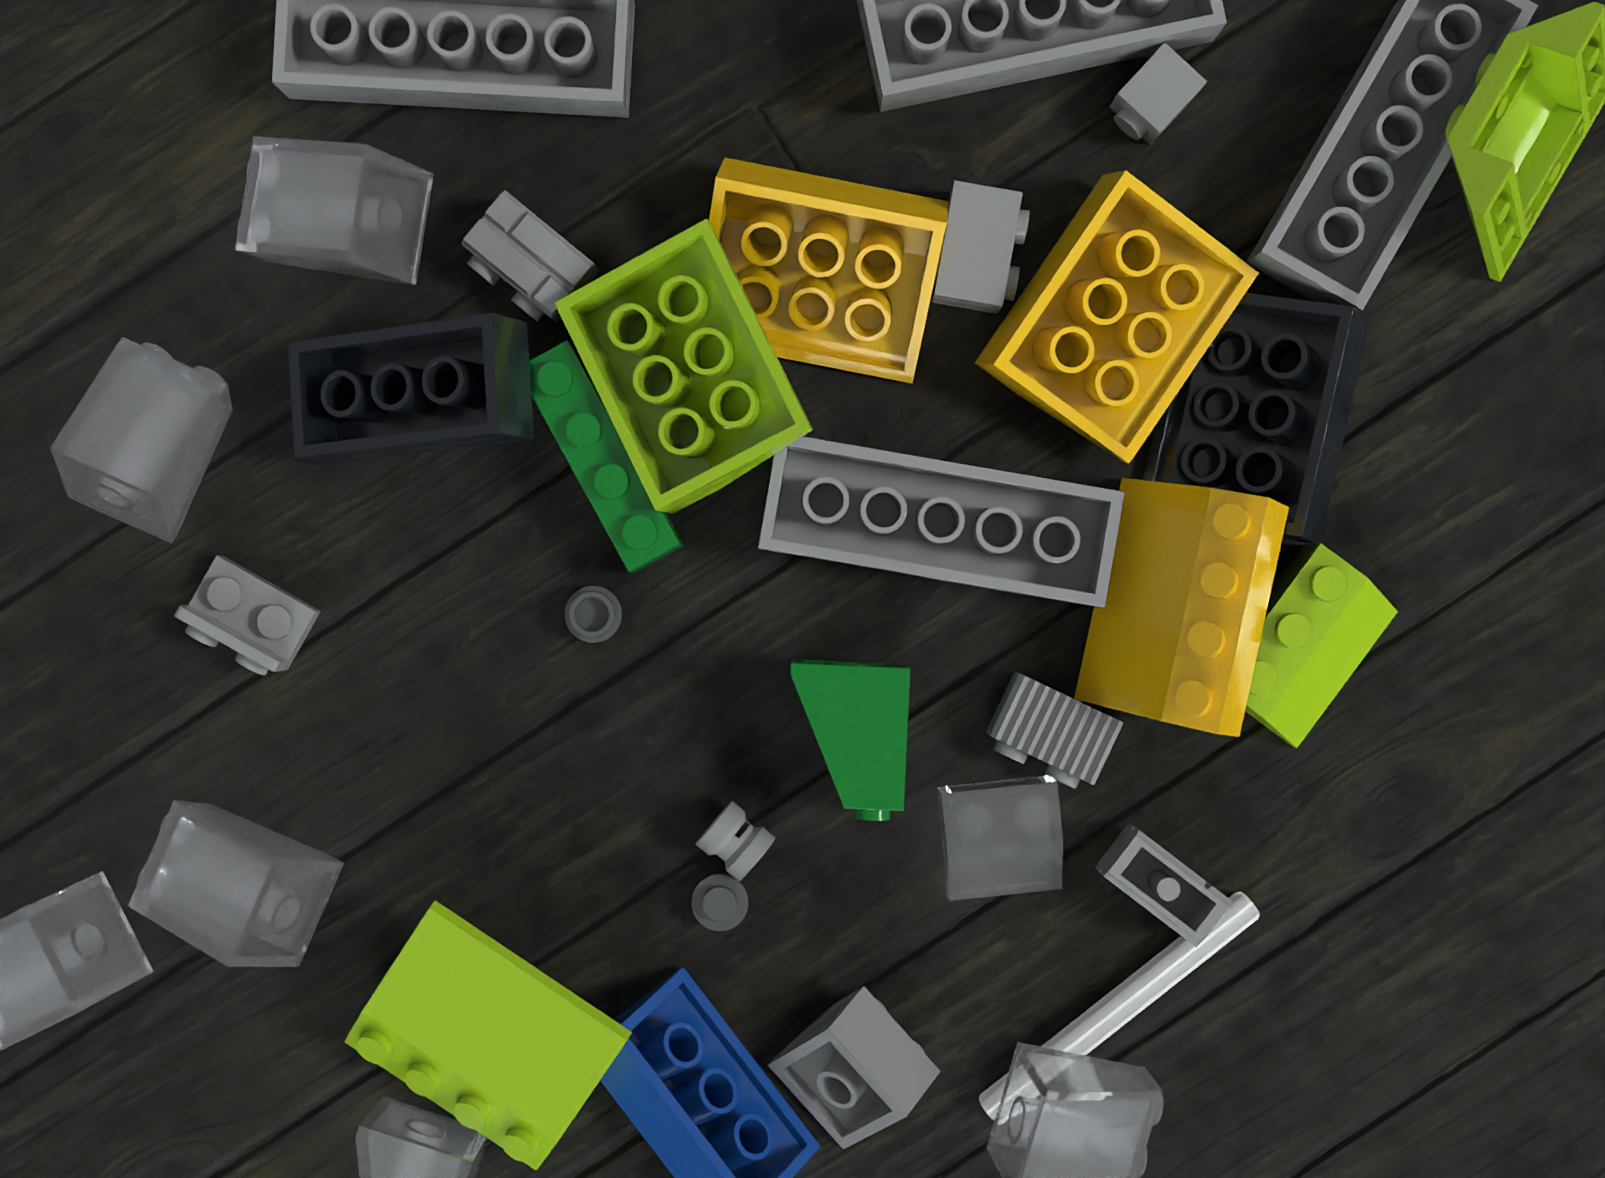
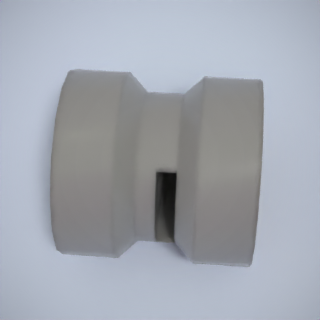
M731 801L698 839L696 845L707 855L719 856L725 862L726 871L740 881L761 859L776 837L763 826L754 827L746 820L745 811L734 801Z

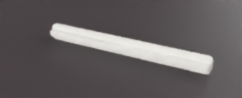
M1241 891L1234 893L1229 897L1232 901L1229 908L1197 947L1182 936L1177 938L981 1093L979 1101L985 1112L996 1123L1002 1122L1258 920L1260 914L1257 907Z

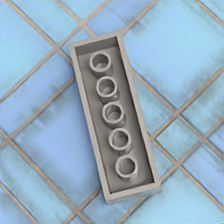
M276 0L272 83L289 99L629 118L635 2L634 0Z
M857 0L880 112L1152 55L1164 43L1171 49L1176 50L1213 42L1227 23L1222 0Z
M1397 0L1246 263L1311 301L1354 306L1359 312L1362 311L1452 156L1445 135L1452 113L1458 105H1466L1476 89L1475 80L1478 70L1485 57L1489 53H1497L1507 34L1525 28L1538 5L1530 0Z
M801 437L774 455L758 548L1063 602L1105 607L1125 492Z

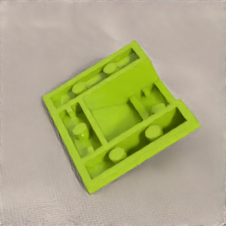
M1592 2L1507 34L1497 53H1489L1483 60L1475 80L1476 89L1466 105H1458L1448 121L1445 135L1489 278L1501 282L1605 103V5Z

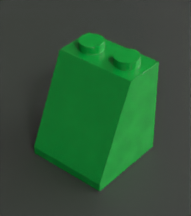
M792 659L791 677L844 809H854L853 812H855L856 819L870 821L890 820V811H904L910 668L905 664Z

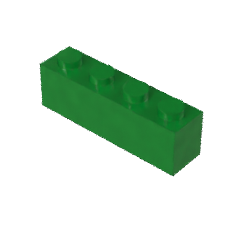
M566 340L530 360L531 395L628 572L635 573L684 546L666 512L655 511L575 347Z

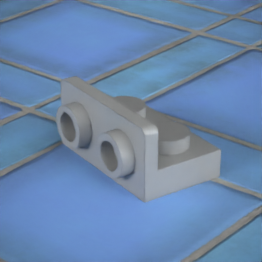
M216 555L189 605H179L174 616L188 624L185 633L192 638L211 647H216L221 642L238 652L235 661L255 673L266 675L268 670L277 672L289 669L321 611L230 559Z

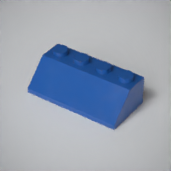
M684 967L674 972L613 1019L631 1031L632 1034L600 1081L674 1178H793L821 1147Z

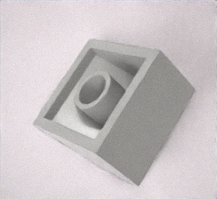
M864 986L833 1004L768 1064L772 1071L843 1149L907 1117L941 1072L926 1056L921 1046L908 1036L887 1012L884 1005L874 998Z

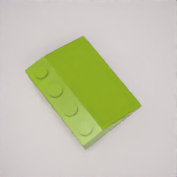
M708 219L697 223L554 302L655 511L675 513L728 485L813 430Z
M435 900L362 1010L344 1042L357 1050L368 1062L378 1064L405 1082L414 1093L429 1098L454 1115L465 1127L475 1129L502 1147L511 1158L524 1162L537 1171L621 1051L632 1032Z

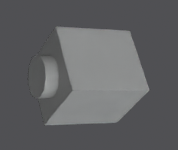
M1164 43L1120 90L1109 107L1116 113L1114 120L1123 132L1135 140H1139L1142 137L1151 145L1194 99L1207 81Z

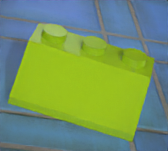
M1321 543L1304 545L1271 589L1245 712L1294 748H1298L1398 613L1369 578Z

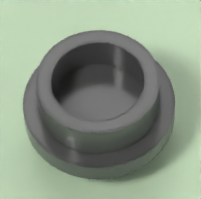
M588 586L576 591L568 600L565 608V621L570 632L578 639L589 643L602 642L612 637L618 630L622 621V608L617 597L608 589L599 586Z
M716 873L705 877L698 883L693 892L691 903L694 916L701 925L713 931H727L736 927L744 919L748 910L749 899L747 891L740 881L729 874Z

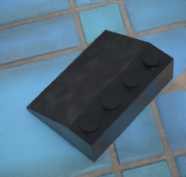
M1245 293L1155 425L1143 480L1209 487L1269 497L1289 507L1283 539L1310 544L1320 543L1370 322L1354 306Z

